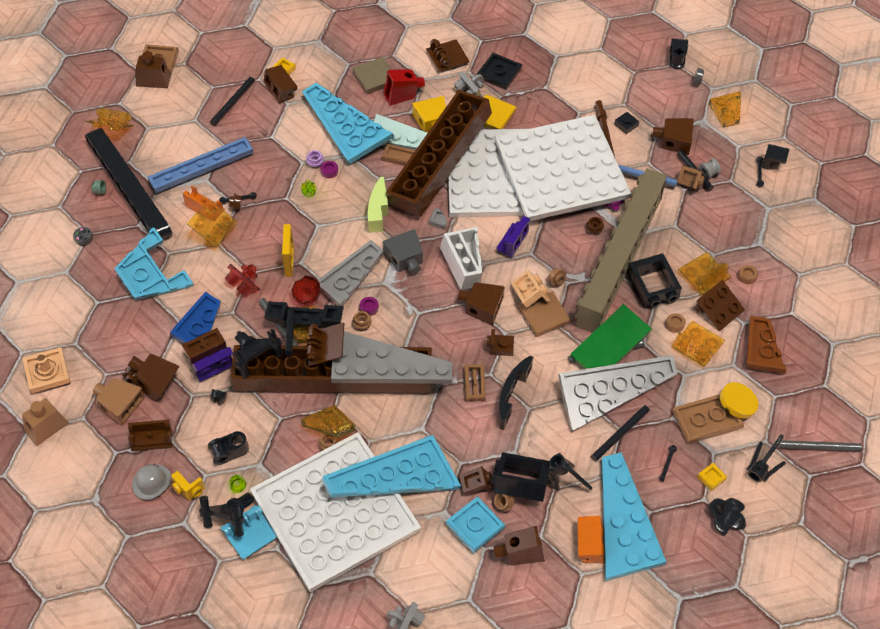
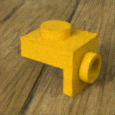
M178 471L171 475L173 489L177 494L182 493L188 501L200 496L205 489L204 482L200 477L189 484Z

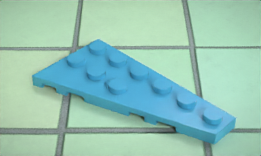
M433 435L324 475L322 478L330 497L459 490L461 487Z

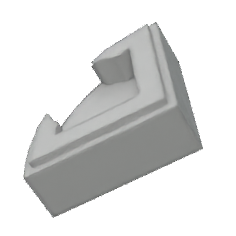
M435 208L429 219V225L446 230V217L440 209Z

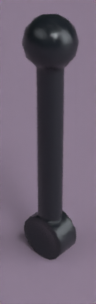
M761 156L756 158L758 163V181L756 186L758 188H762L764 185L761 168L763 158Z
M251 192L248 195L241 196V199H255L257 194ZM221 197L219 201L224 205L230 202V198Z
M675 445L669 447L670 453L660 478L662 482L665 480L673 454L677 451Z

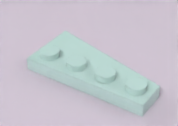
M378 114L375 116L374 122L380 124L382 128L387 131L389 130L394 135V138L381 145L383 147L390 144L416 150L427 135V132Z

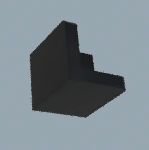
M768 144L762 168L769 170L771 161L786 164L790 149Z

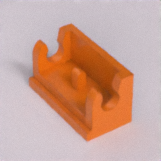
M191 186V194L188 191L183 193L185 206L212 222L225 211L222 202L218 200L216 203L199 194L194 186Z
M601 516L578 517V557L582 559L583 563L604 564L603 522Z

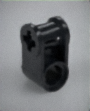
M671 39L670 66L674 69H682L685 66L688 50L687 39Z
M235 431L210 441L208 449L212 451L214 464L222 465L246 455L249 451V444L243 432Z

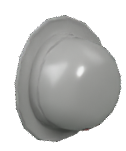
M147 464L143 466L133 478V493L143 500H150L160 496L170 485L172 479L171 472L160 464Z

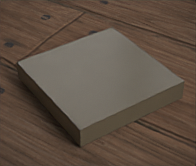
M384 57L353 67V73L367 94L384 88L387 70H391Z

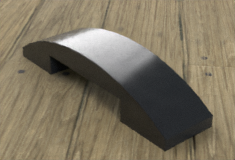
M268 301L264 318L265 320L286 326L287 311L294 310V327L309 328L311 324H317L318 328H326L341 323L344 306L324 305V309L288 307L287 302Z
M528 356L511 371L504 383L499 403V425L502 430L505 429L512 413V404L508 403L518 380L526 383L533 367V356Z

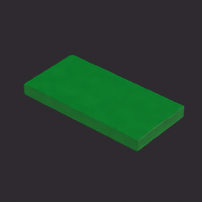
M622 304L570 356L583 369L618 364L652 331V328L626 305Z

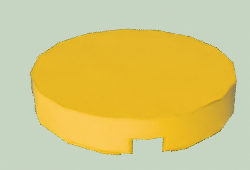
M731 382L726 384L720 392L722 406L724 408L727 407L730 410L729 413L740 419L750 418L758 409L759 402L757 397L746 385Z

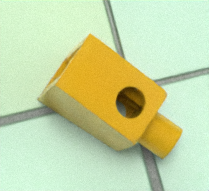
M444 96L412 103V115L424 132H429L446 108Z

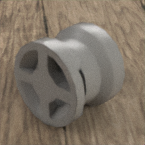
M714 158L710 159L707 163L703 162L699 165V170L703 171V175L707 180L711 179L713 175L721 174L720 164Z

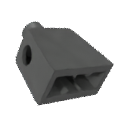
M415 229L382 241L385 256L398 271L409 269L411 274H416L421 270L419 264L423 263V251Z

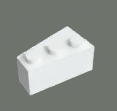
M478 227L443 234L440 249L459 288L462 290L470 289L474 283H479L482 275L477 235Z

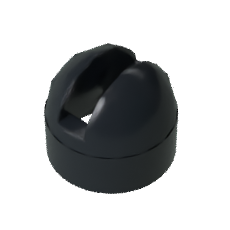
M212 389L210 398L213 403L216 402V399H219L218 404H222L226 400L227 392Z

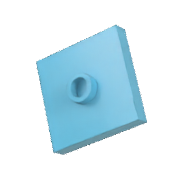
M478 496L446 521V525L473 554L503 531L506 526Z

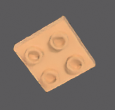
M62 347L22 358L31 394L71 383Z

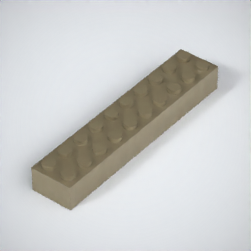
M646 168L643 175L640 174L637 181L638 187L633 188L630 196L632 199L631 201L627 200L624 207L625 213L620 214L617 223L619 225L613 228L612 240L607 241L604 248L606 252L604 255H600L597 263L599 266L597 269H593L590 277L592 280L585 285L583 291L585 295L580 297L576 307L578 309L575 314L577 319L576 327L593 333L604 322L627 274L628 264L633 261L662 200L667 175Z

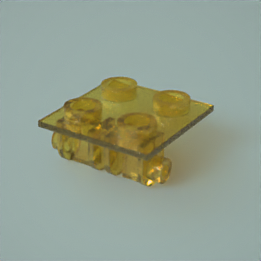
M103 107L98 108L96 114L99 115L98 119L86 120V122L92 123L93 127L103 128V126H108L109 130L119 131V129L126 130V127L133 126V124H129L132 115L128 112L114 111L113 109L110 110Z
M208 199L187 222V225L204 238V244L207 247L214 246L216 248L236 225L237 221L212 200Z
M708 252L678 269L702 295L721 280L725 282L731 278L727 273L729 269L728 264H718Z
M692 320L683 333H678L677 340L672 347L705 367L725 340Z

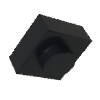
M626 112L615 119L614 125L625 134H628L639 126V121L629 112Z

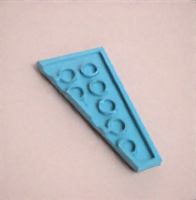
M318 83L302 91L349 165L394 138L392 132L385 130L380 124L373 122L368 116L350 104H346L341 98H337Z
M622 452L602 457L606 582L666 564V559Z

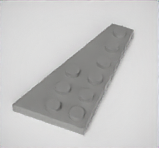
M344 331L343 357L332 360L331 382L452 384V362Z
M673 355L559 373L558 377L571 432L676 376L677 370Z

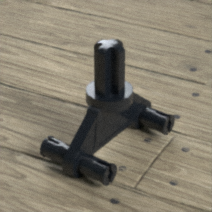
M270 329L267 332L269 338L263 339L248 336L245 332H237L235 340L240 344L241 350L234 351L233 355L236 359L235 366L240 370L243 378L250 375L247 368L248 362L270 348L274 350L276 357L283 355L281 339L277 337L274 329Z
M245 493L239 498H231L226 504L209 506L208 496L199 497L201 505L199 514L203 517L204 528L213 526L211 516L230 520L231 525L234 526L235 536L240 537L244 535L242 526L244 523L243 511L244 508L254 501V497L250 493Z

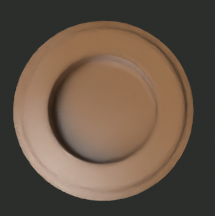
M750 265L742 266L738 273L739 280L745 284L754 283L758 276L756 268Z
M673 313L667 317L666 328L670 332L679 333L684 330L686 321L682 315Z

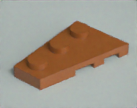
M750 316L746 368L785 374L787 369L782 362V354L780 349H778L770 318Z

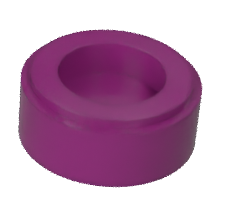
M333 161L322 163L320 169L323 177L334 178L338 175L337 163Z
M365 297L360 301V311L367 312L370 316L378 312L379 304L375 298Z

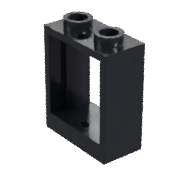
M664 253L628 264L627 276L644 309L657 307L660 304L674 302L679 299L682 287ZM662 271L670 287L649 293L641 276Z
M502 452L500 460L496 459L491 484H495L494 493L543 502L549 475L548 470L550 469L549 461ZM505 471V472H510V473H516V474H521V475H527V476L537 477V478H539V480H533V479L522 478V477H517V476H512V475H506V474H503V472Z

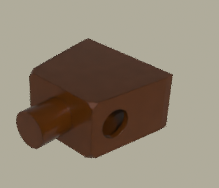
M150 51L144 52L138 57L136 64V87L168 89L171 74L164 59L153 56Z
M667 118L665 119L664 128L653 127L652 137L662 138L661 147L663 149L677 153L683 150L686 155H689L694 119Z
M476 282L473 284L470 292L460 289L457 300L466 302V313L493 325L504 299L505 286Z
M149 354L144 361L133 356L128 363L129 367L137 371L132 382L141 387L143 392L155 402L161 397L180 367L154 354Z
M537 526L507 533L504 535L505 544L493 546L495 558L508 557L510 565L545 561Z

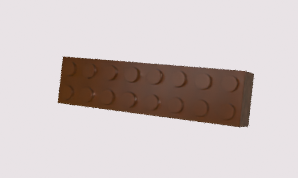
M458 89L386 191L390 206L419 217L422 216L492 114L489 99Z

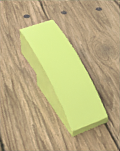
M384 177L379 178L370 196L368 204L369 233L383 231L382 217L389 216Z

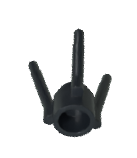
M781 434L762 461L756 462L763 445L762 441L759 442L752 461L747 467L748 475L754 481L761 482L763 480L766 482L772 474L786 464L785 461H782L769 472V466L766 464L784 435Z
M561 453L551 457L549 461L551 468L548 472L552 476L557 491L560 490L556 474L565 475L568 472L589 490L593 489L586 480L572 469L575 465L564 458Z

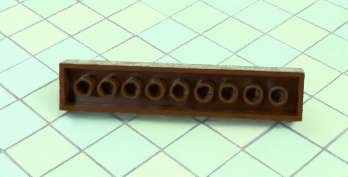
M234 345L235 352L236 350H241L240 345ZM281 345L283 355L280 357H276L274 350L270 348L248 362L247 368L250 375H247L246 378H243L240 370L236 368L234 355L232 360L230 379L233 391L431 393V384L332 383V361L308 367V359L306 358L307 346H293L292 356H286L285 346ZM401 347L432 356V347Z

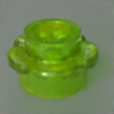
M306 180L301 184V190L305 197L315 195L317 188L314 182Z

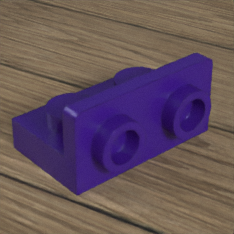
M523 216L520 222L512 223L496 250L509 257H513L529 232L530 218Z
M225 347L191 364L198 380L203 381L231 367L233 360L231 348Z

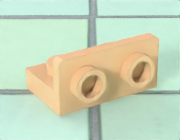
M529 269L511 283L526 307L535 303L540 297H543L547 302L550 301L547 295L549 290L542 283L543 281L537 273L533 275Z

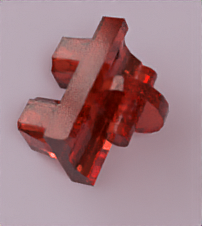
M232 264L227 267L230 272L224 279L233 287L239 280H242L243 282L236 290L244 297L252 291L257 293L260 290L250 280V278L256 279L258 276L255 274L256 266L253 264L246 266L244 264L241 266L243 272H240Z

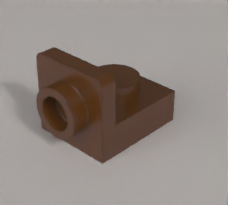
M491 329V336L487 335L486 346L490 347V355L513 356L514 336L495 335V329Z
M482 466L459 475L462 490L466 496L483 489L489 492L493 491V485L491 484L492 474Z

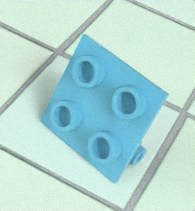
M255 505L243 513V536H235L234 526L231 525V521L220 528L243 560L277 538L269 522L262 514L263 511L259 505Z

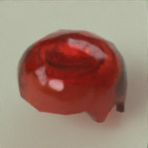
M309 275L296 280L291 290L293 299L299 305L309 306L314 304L319 299L321 293L320 282L315 277Z

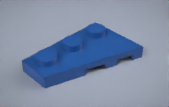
M205 291L170 331V336L184 344L211 331L220 309L221 301Z

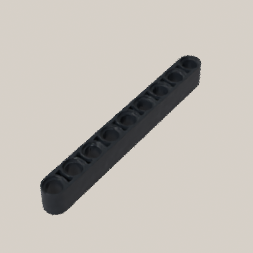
M102 127L85 134L90 148L147 232L149 233L151 228L154 227L162 239L173 235L169 224Z

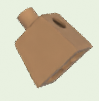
M112 379L107 386L97 383L93 389V393L98 395L96 401L99 408L120 426L125 424L145 399L141 387L118 379Z
M47 398L42 401L33 402L30 409L22 415L24 431L36 446L69 424Z

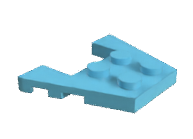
M154 227L151 228L149 234L144 239L142 238L139 241L138 246L132 252L130 251L114 268L135 301L194 286L185 270L166 279L148 252L163 244V239Z

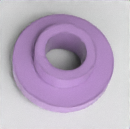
M313 150L308 153L306 162L311 167H318L324 162V156L320 151Z

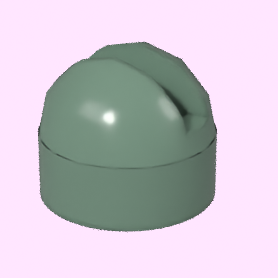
M94 181L91 186L92 192L98 195L105 194V181Z

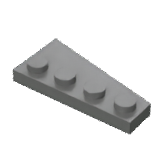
M370 240L318 279L315 285L337 306H343L382 258L384 252Z

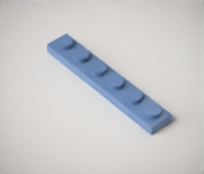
M246 137L150 175L148 176V181L155 193H158L253 154V148Z

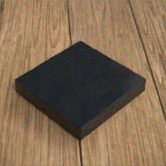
M492 53L477 75L480 74L484 77V81L507 90L521 71L522 64Z

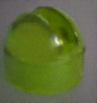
M235 474L229 478V487L233 492L239 493L246 488V481L241 475ZM237 480L240 483L238 486L235 485V481Z

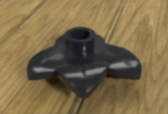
M717 498L710 502L709 514L714 518V527L722 535H726L729 528L737 530L746 528L745 518L740 513L745 508L741 501L734 498H729L725 501Z

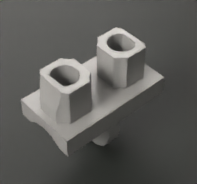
M461 71L458 74L460 79L454 83L456 89L464 91L468 88L469 90L466 92L483 97L480 94V89L484 87V77L480 74L476 76L472 74L470 76L472 80H470Z
M412 602L410 606H406L402 615L403 608L398 606L396 611H388L386 617L390 620L388 627L394 629L396 624H398L396 629H408L409 623L419 627L426 615L417 609V603Z

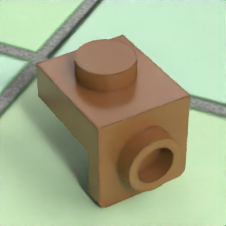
M682 165L677 183L696 190L698 186L702 187L705 177L702 176L703 171Z

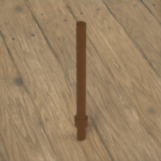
M598 100L595 102L597 120L600 121L601 129L615 157L606 121L607 113L603 108L602 101Z

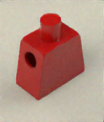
M411 69L387 70L383 94L389 106L414 99L417 88L425 87V80L423 77L417 78Z

